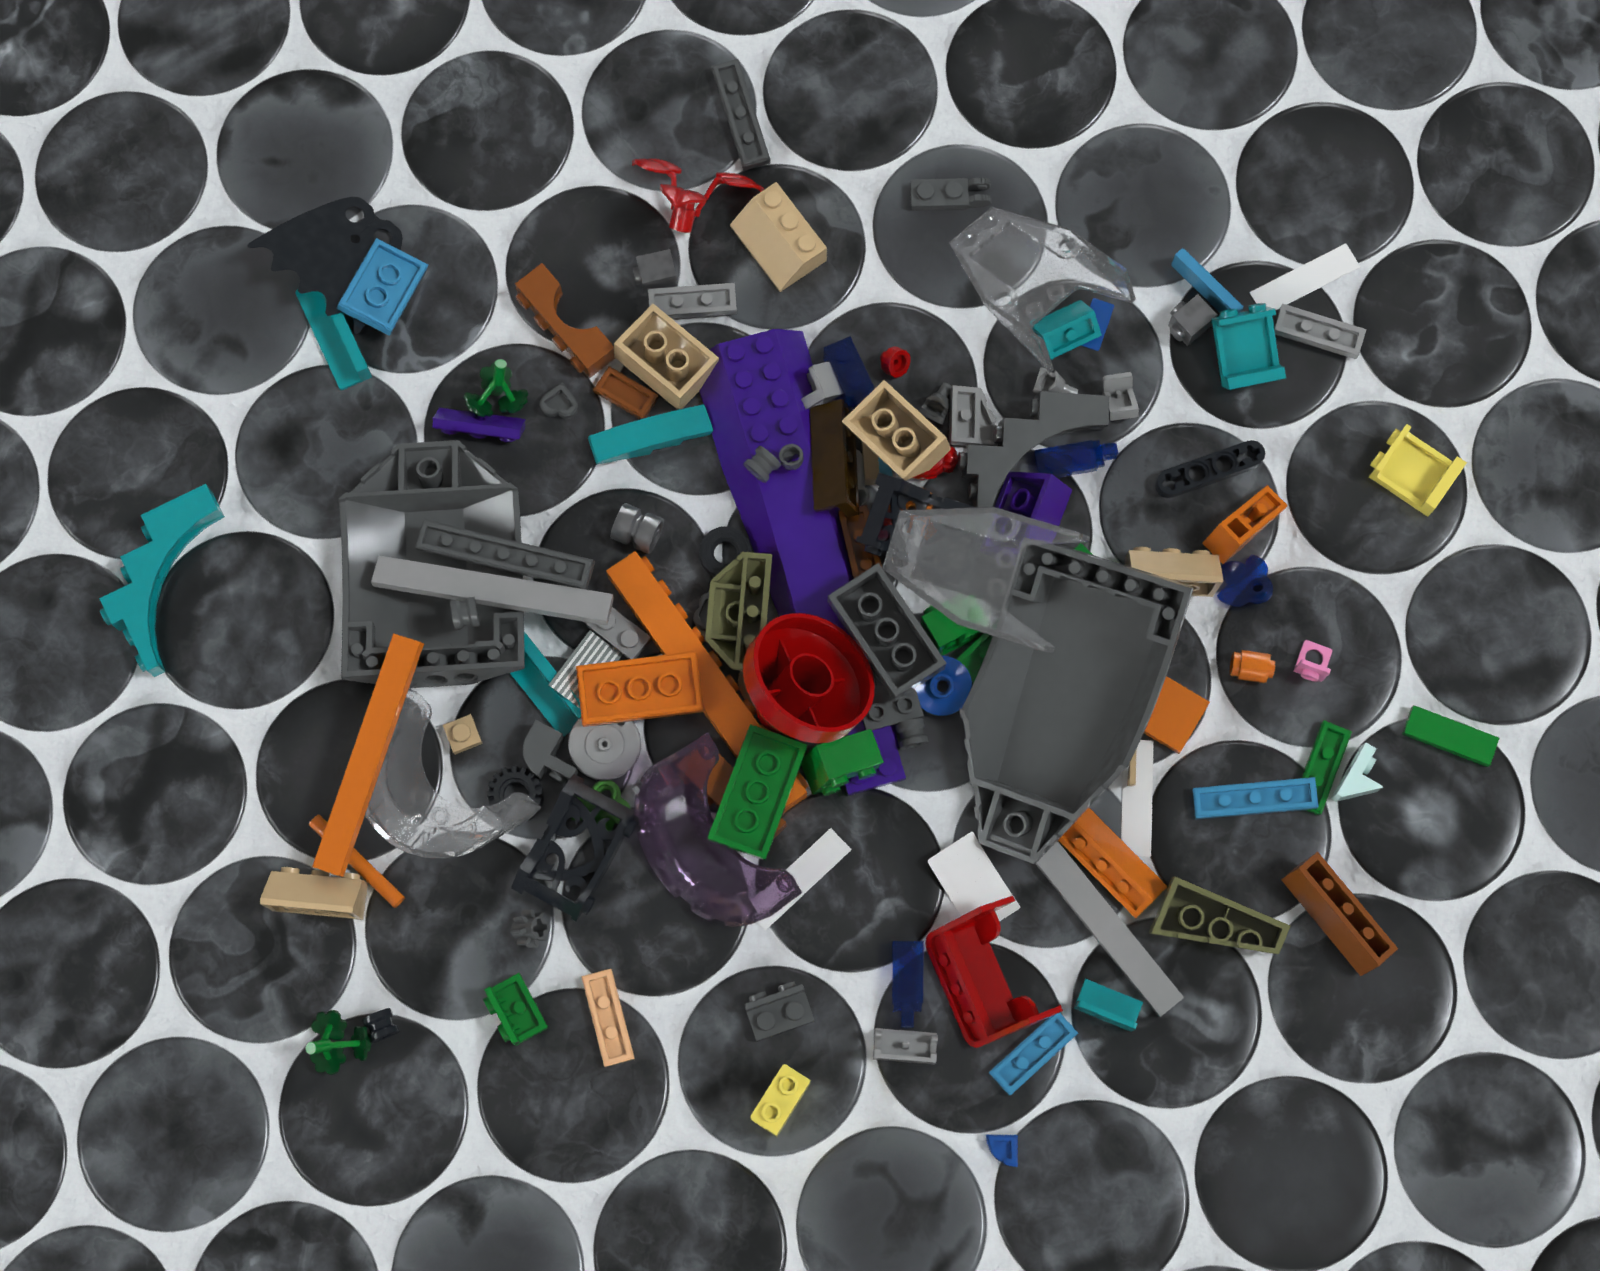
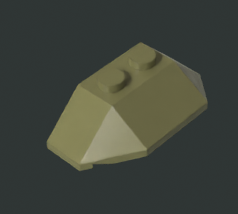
M741 552L735 560L710 581L705 641L732 670L743 671V661L748 646L767 625L772 554Z

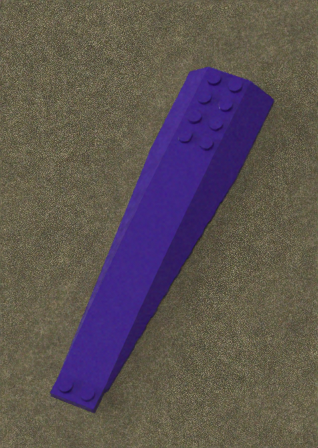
M771 329L719 343L709 349L719 357V361L699 392L713 428L712 437L722 471L751 542L754 553L772 554L770 594L779 617L792 613H805L821 617L837 625L848 634L827 603L828 595L853 580V575L838 514L840 509L835 507L821 512L814 510L810 409H805L801 398L813 392L807 378L809 367L813 364L803 331ZM795 444L803 451V463L798 469L788 470L781 465L778 470H773L769 474V480L766 483L758 480L743 465L747 459H752L758 446L767 449L779 462L780 450L785 445ZM863 720L846 736L865 731ZM895 725L872 730L884 763L876 769L877 774L863 780H859L858 776L849 778V783L845 784L848 796L906 780L898 752L899 744Z

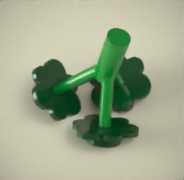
M498 359L490 367L486 366L480 370L479 374L483 380L481 387L485 390L481 396L476 393L472 395L468 392L463 395L467 401L468 409L473 414L481 417L486 415L492 416V405L486 399L490 394L492 396H500L503 391L506 396L498 400L499 410L502 413L507 411L508 413H515L521 410L528 402V392L526 389L511 391L509 389L511 387L509 379L512 377V371L506 367L507 363L505 360Z
M330 1010L327 1014L325 1012L317 1014L311 1028L315 1033L320 1034L322 1039L308 1042L305 1050L310 1054V1060L315 1064V1070L318 1073L325 1071L329 1075L338 1073L340 1065L346 1062V1056L343 1054L346 1047H352L355 1059L360 1061L367 1059V1052L371 1049V1042L365 1026H356L350 1041L332 1042L330 1038L341 1040L344 1037L347 1022L341 1019V1014L336 1010Z

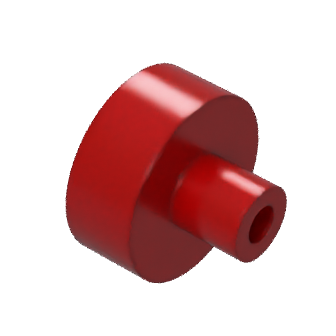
M890 347L880 356L881 368L884 373L899 378L907 372L910 366V354L899 347Z

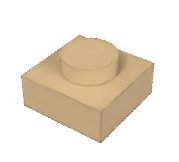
M471 714L443 725L454 755L483 744Z

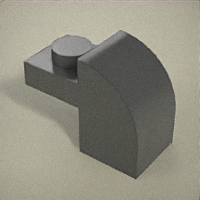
M535 720L524 740V760L530 771L539 780L542 781L548 770L550 771L548 775L550 778L565 784L566 781L571 779L573 774L579 775L575 767L555 757L565 738L559 731Z

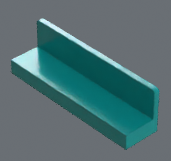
M296 290V296L339 389L345 390L372 378L373 376L344 314L338 313L327 316L325 313L326 298L322 293L312 291L300 294Z
M524 632L525 669L514 671L510 674L551 726L565 737L571 732L572 727L581 717L580 700L573 693L579 705L577 707L549 686L557 672Z

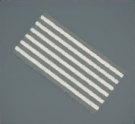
M589 630L549 683V686L579 707L573 695L574 693L580 700L576 666L618 661L623 654Z

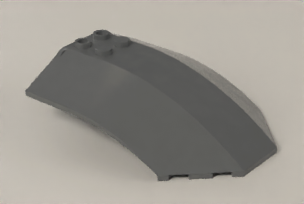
M458 440L398 444L390 451L391 455L380 465L376 464L360 479L361 482L350 493L345 492L338 499L341 523L343 586L342 680L376 684L393 633L424 643L409 688L470 685L525 669L523 611L477 604L480 626L466 625L460 630H455L450 606L451 599L372 586L371 580L378 556L523 579V575L440 556L415 548L423 519L522 543L519 492L517 487L511 482H506L496 473V470L481 458L475 457Z

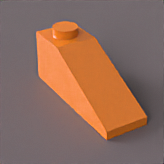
M1267 485L1222 521L1202 544L1213 555H1219L1220 562L1224 564L1284 511L1288 505Z

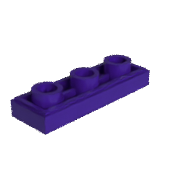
M439 408L433 417L432 428L441 429V432L445 434L464 432L470 433V436L474 438L494 436L499 437V440L504 442H513L520 439L524 432L526 419L499 415L481 417L469 411Z

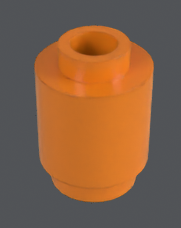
M1241 650L1240 653H1232L1229 670L1231 676H1236L1238 680L1266 683L1268 678H1273L1275 661L1271 660L1270 654Z

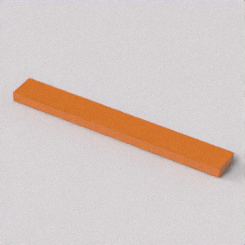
M393 633L312 866L314 868L344 877L424 643Z

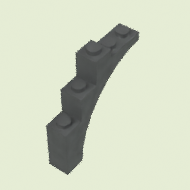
M1040 391L1034 396V399L1030 400L1029 416L1033 417V420L1003 418L998 423V426L995 425L993 442L998 443V446L968 444L963 448V452L958 454L957 468L962 470L961 478L973 479V482H969L968 500H972V506L983 509L991 514L998 490L1009 471L1024 454L1038 444L1059 435L1076 431L1102 430L1108 426L1110 396ZM975 522V523L972 525V527L970 528V529H971V536H972V533H973V530H974V527H975L976 522ZM989 526L987 527L985 536L988 534Z

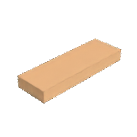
M612 969L582 976L604 1067L634 1060L635 1057Z

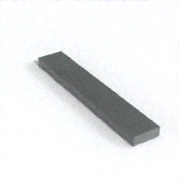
M424 519L415 546L420 551L588 590L595 565L593 559Z

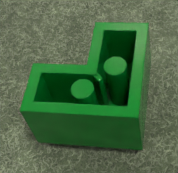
M972 595L965 599L963 596H959L941 606L939 603H935L923 611L924 615L921 616L920 625L941 656H945L982 636L990 627Z
M868 729L833 742L816 745L803 758L801 765L812 795L822 792L823 796H827L840 791V786L849 783V778L858 776L859 780L874 776L877 774L876 769L884 761L872 729Z

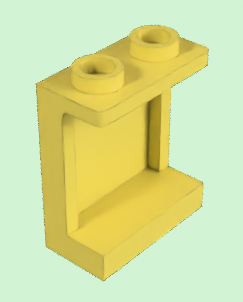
M1406 424L1401 431L1396 428L1386 442L1390 445L1387 452L1384 454L1380 451L1372 461L1370 466L1374 470L1369 478L1428 517L1438 506L1467 462L1458 456L1451 461L1409 432L1411 426Z
M783 1064L751 1114V1120L777 1137L809 1087L811 1080L788 1065Z

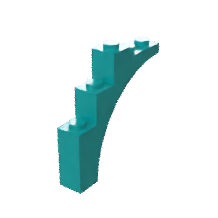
M206 484L141 515L145 525L141 526V529L149 543L120 556L124 564L120 570L128 585L99 598L103 605L100 613L107 625L112 624L119 631L123 630L130 646L135 645L139 653L135 656V659L143 672L147 670L154 677L165 672L158 652L155 631L157 603L162 585L174 561L184 548L204 529L225 517L213 492Z

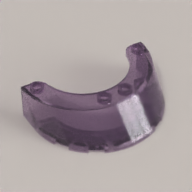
M707 732L654 764L645 772L640 780L642 782L640 792L635 795L634 815L639 817L641 827L637 834L650 866L659 880L675 898L681 896L691 905L692 912L708 921L717 919L725 922V926H746L774 915L799 896L802 891L795 878L788 871L781 868L773 869L756 865L742 857L734 849L707 839L714 822L708 805L707 784L712 769L719 761L717 746Z

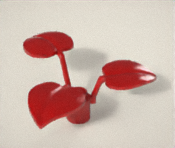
M653 158L634 159L632 161V166L638 165L645 170L663 173L671 178V185L660 184L659 189L672 203L671 209L673 211L669 228L679 232L691 233L694 218L700 217L703 206L718 184L725 183L736 187L756 188L760 192L764 190L762 186L746 176L729 172H717L716 178L709 186L705 195L699 192L684 190L677 186L676 173L681 174L682 169L671 162Z

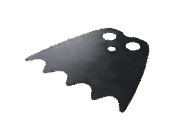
M347 197L296 216L256 238L247 247H264L271 250L274 254L271 270L275 272L281 270L295 271L300 278L298 292L300 294L312 291L322 293L326 298L325 313L327 316L343 313L337 309V306L374 243L373 235L378 229L389 231L392 236L389 245L401 250L403 237L401 230L392 222L378 218L374 214L373 207L360 197ZM355 206L360 208L364 213V218L360 222L348 220L345 213L349 207ZM353 234L359 235L360 241L353 243L350 240V236ZM353 318L354 334L357 335L365 323Z

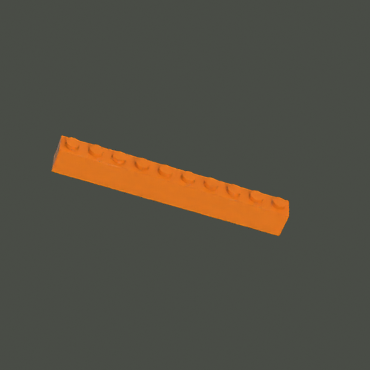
M634 551L606 570L608 579L662 655L697 652L703 713L737 759L750 724L765 730L768 729L762 724L759 725L754 718V715L757 713L749 700L745 699L742 701L736 693L739 687L732 676L729 674L725 677L719 669L722 663L712 650L708 653L702 643L705 642V639L697 627L692 629L685 621L688 615L679 603L676 605L672 603L668 597L672 593L662 579L657 582L652 575L655 569L646 556L640 558L638 553ZM799 771L783 814L807 798V791L805 789L809 785Z

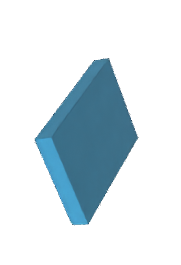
M376 238L341 298L337 309L390 336L423 278L428 264Z

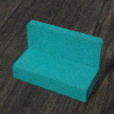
M1078 300L1030 323L1032 330L1040 336L1045 355L1050 360L1102 336L1094 310L1082 300Z
M1085 979L1074 1009L1132 1032L1136 1030L1138 1024L1136 1021L1143 1002Z

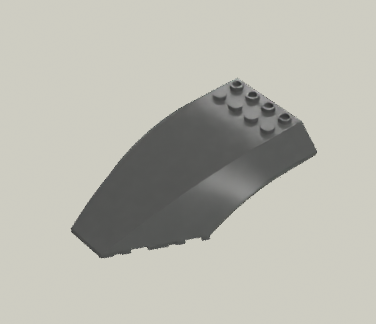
M1024 536L991 643L963 707L959 708L960 716L964 721L966 735L964 744L969 755L967 764L970 785H973L976 804L974 813L978 820L977 834L979 844L1036 864L1128 767L1147 727L1164 684L1194 588L1063 545Z

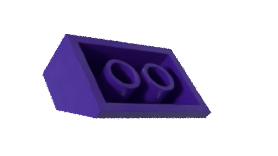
M1009 471L992 513L994 515L992 525L988 529V534L983 538L979 552L1016 565L1024 536L1053 543L1072 489L1053 474Z

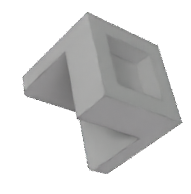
M830 362L815 364L809 367L807 378L813 392L801 398L805 409L828 403L844 394Z

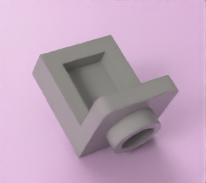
M1131 372L1103 377L1102 395L1110 396V421L1139 417V407L1132 389L1133 376Z

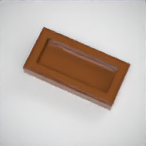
M608 366L593 389L594 393L638 419L646 418L659 398L655 392Z

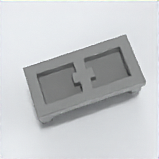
M875 1028L873 1060L935 1065L937 1061L936 1046L938 1035L937 1033Z

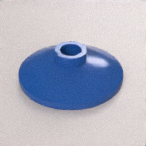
M942 656L947 663L945 669L915 689L922 709L933 715L947 716L958 712L959 708L963 707L972 688V680L969 671L960 661L949 656ZM941 681L948 683L949 687L945 692H940L937 688L938 683Z

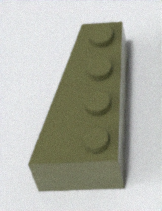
M1174 876L1171 877L1149 933L1279 954L1291 926Z

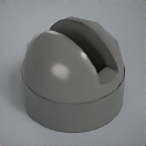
M795 444L785 445L779 453L780 463L785 469L796 470L803 463V451Z

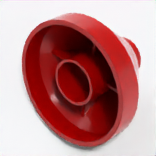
M805 613L782 615L765 625L746 650L743 661L745 686L756 708L759 721L772 732L783 733L797 740L809 743L833 742L851 732L864 719L872 706L875 688L874 677L865 654L850 635L826 619Z

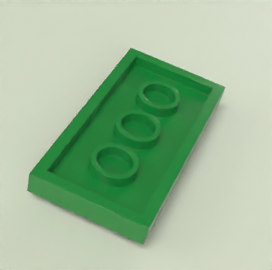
M750 724L707 839L766 861L808 745Z

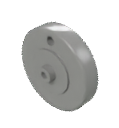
M581 716L572 727L569 735V754L574 765L584 775L601 781L617 779L628 773L637 762L641 751L640 733L633 721L583 727Z

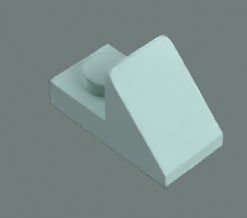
M1365 743L1358 749L1332 795V800L1337 802L1378 792L1383 788L1382 785L1363 775V773L1367 775L1375 764L1376 759L1372 756L1377 748Z

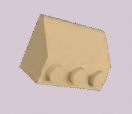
M777 182L754 196L730 224L732 230L779 292L827 261V247Z
M652 304L614 343V357L677 410L683 409L699 392L719 361L718 356L655 304Z
M885 380L842 420V423L905 481L929 471L951 450L947 437Z
M1135 547L1133 550H1129L1125 557V565L1194 588L1192 596L1213 597L1223 583L1219 555H1210V551L1195 550L1190 554L1181 553V550L1175 548L1164 549L1163 552H1154L1148 547Z
M281 867V872L271 871L260 898V905L271 911L363 920L368 883L361 880L359 874L345 873L344 877L340 878L330 877V873L323 870H312L311 875L299 874L300 869Z

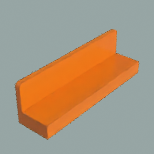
M1090 808L1058 840L1135 919L1167 888V885Z

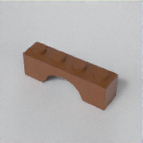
M543 263L515 283L518 293L515 296L517 301L525 310L530 308L536 315L533 317L535 322L543 331L548 329L554 336L551 338L553 343L561 352L566 350L572 357L570 362L579 373L584 371L591 378L615 359L614 346L597 326L588 329H577L568 326L558 317L557 305L563 295L561 285Z

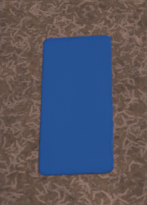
M1093 298L1090 308L1095 312L1102 336L1081 346L1099 351L1114 305Z

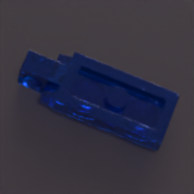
M1088 440L1034 451L1038 473L1053 474L1057 478L1097 471L1098 468L1104 467V461L1117 459L1119 454L1116 443L1100 445L1099 440Z
M924 941L892 942V1004L894 1012H901V1028H913L914 1012L922 1011Z

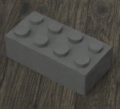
M879 563L828 595L827 603L850 637L861 648L870 667L894 702L945 669L946 661Z

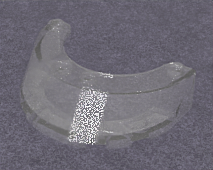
M408 689L365 813L366 818L381 837L396 848L412 855L433 859L452 858L468 854L524 824L536 814L541 806L530 796L519 792L511 794L494 805L488 807L483 805L481 808H463L443 799L429 783L422 764V742L425 730L432 716V709L430 704L418 692Z

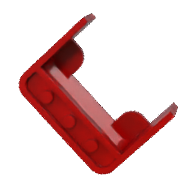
M1013 896L980 906L930 932L926 937L927 952L963 1037L974 1048L994 1042L1063 1011L1060 1005L1039 1013L1036 1004L1028 996H1019L1014 999L989 942L995 940L1001 931L1000 921L995 911L1015 902Z

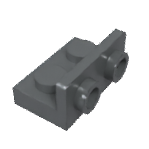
M795 981L777 987L778 993L767 996L766 991L748 997L749 1003L744 1004L756 1042L815 1022L803 984L796 986Z

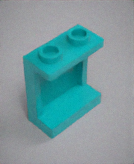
M1266 303L1249 305V310L1238 312L1237 309L1220 311L1219 317L1211 318L1221 385L1228 390L1286 378L1285 367L1279 364L1272 317L1276 315L1275 308L1266 307Z

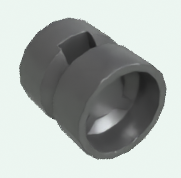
M624 503L614 521L610 537L625 545L633 542L635 549L650 554L659 539L664 519L651 513L642 515L641 509Z

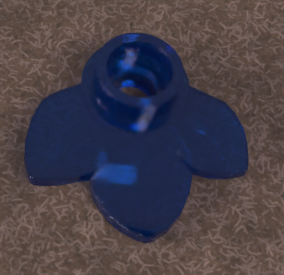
M1252 554L1247 559L1246 564L1239 561H1229L1221 565L1223 578L1228 584L1217 595L1221 602L1233 607H1241L1248 602L1262 604L1272 597L1273 584L1267 577L1268 567L1260 557ZM1255 585L1263 586L1260 592L1253 591Z

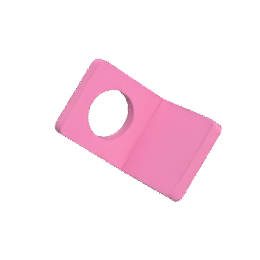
M1305 640L1293 672L1301 674V677L1309 681L1322 682L1331 671L1327 666L1332 649ZM1311 650L1318 651L1322 656L1321 665L1307 661L1305 659L1306 653Z

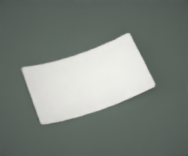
M973 832L968 833L928 859L931 869L961 916L980 906L1013 896ZM1015 899V902L995 911L999 921L1020 909V905Z

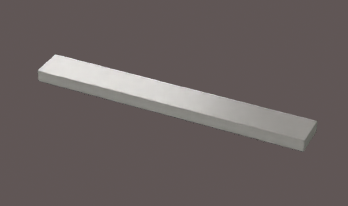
M378 556L371 580L373 587L458 601H466L469 597H475L476 604L601 625H608L614 600L613 594L386 556Z
M1057 841L1036 863L1037 867L1157 1016L1161 1017L1184 998L1183 995Z

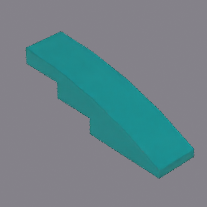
M703 404L616 426L590 435L588 441L596 465L650 455L653 450L677 446L683 440L709 436L713 432V428L706 407Z

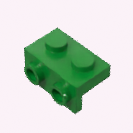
M520 973L494 987L489 986L484 989L487 997L483 998V1001L491 1015L497 1013L502 1023L497 1027L505 1042L511 1040L512 1044L517 1046L549 1028Z

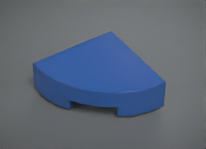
M986 1135V1143L991 1154L999 1162L1007 1166L1018 1167V1135Z

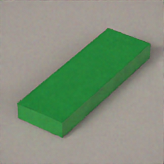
M1415 705L1410 709L1402 732L1404 736L1486 767L1491 765L1499 741L1497 736Z
M1325 720L1320 725L1301 778L1315 777L1319 808L1307 811L1319 816L1323 812L1352 731Z

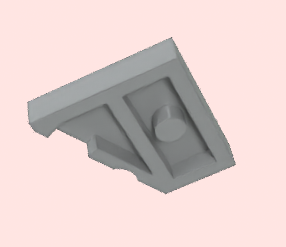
M952 385L950 388L949 445L998 446V443L993 442L996 419L993 412L987 407V400L981 388Z

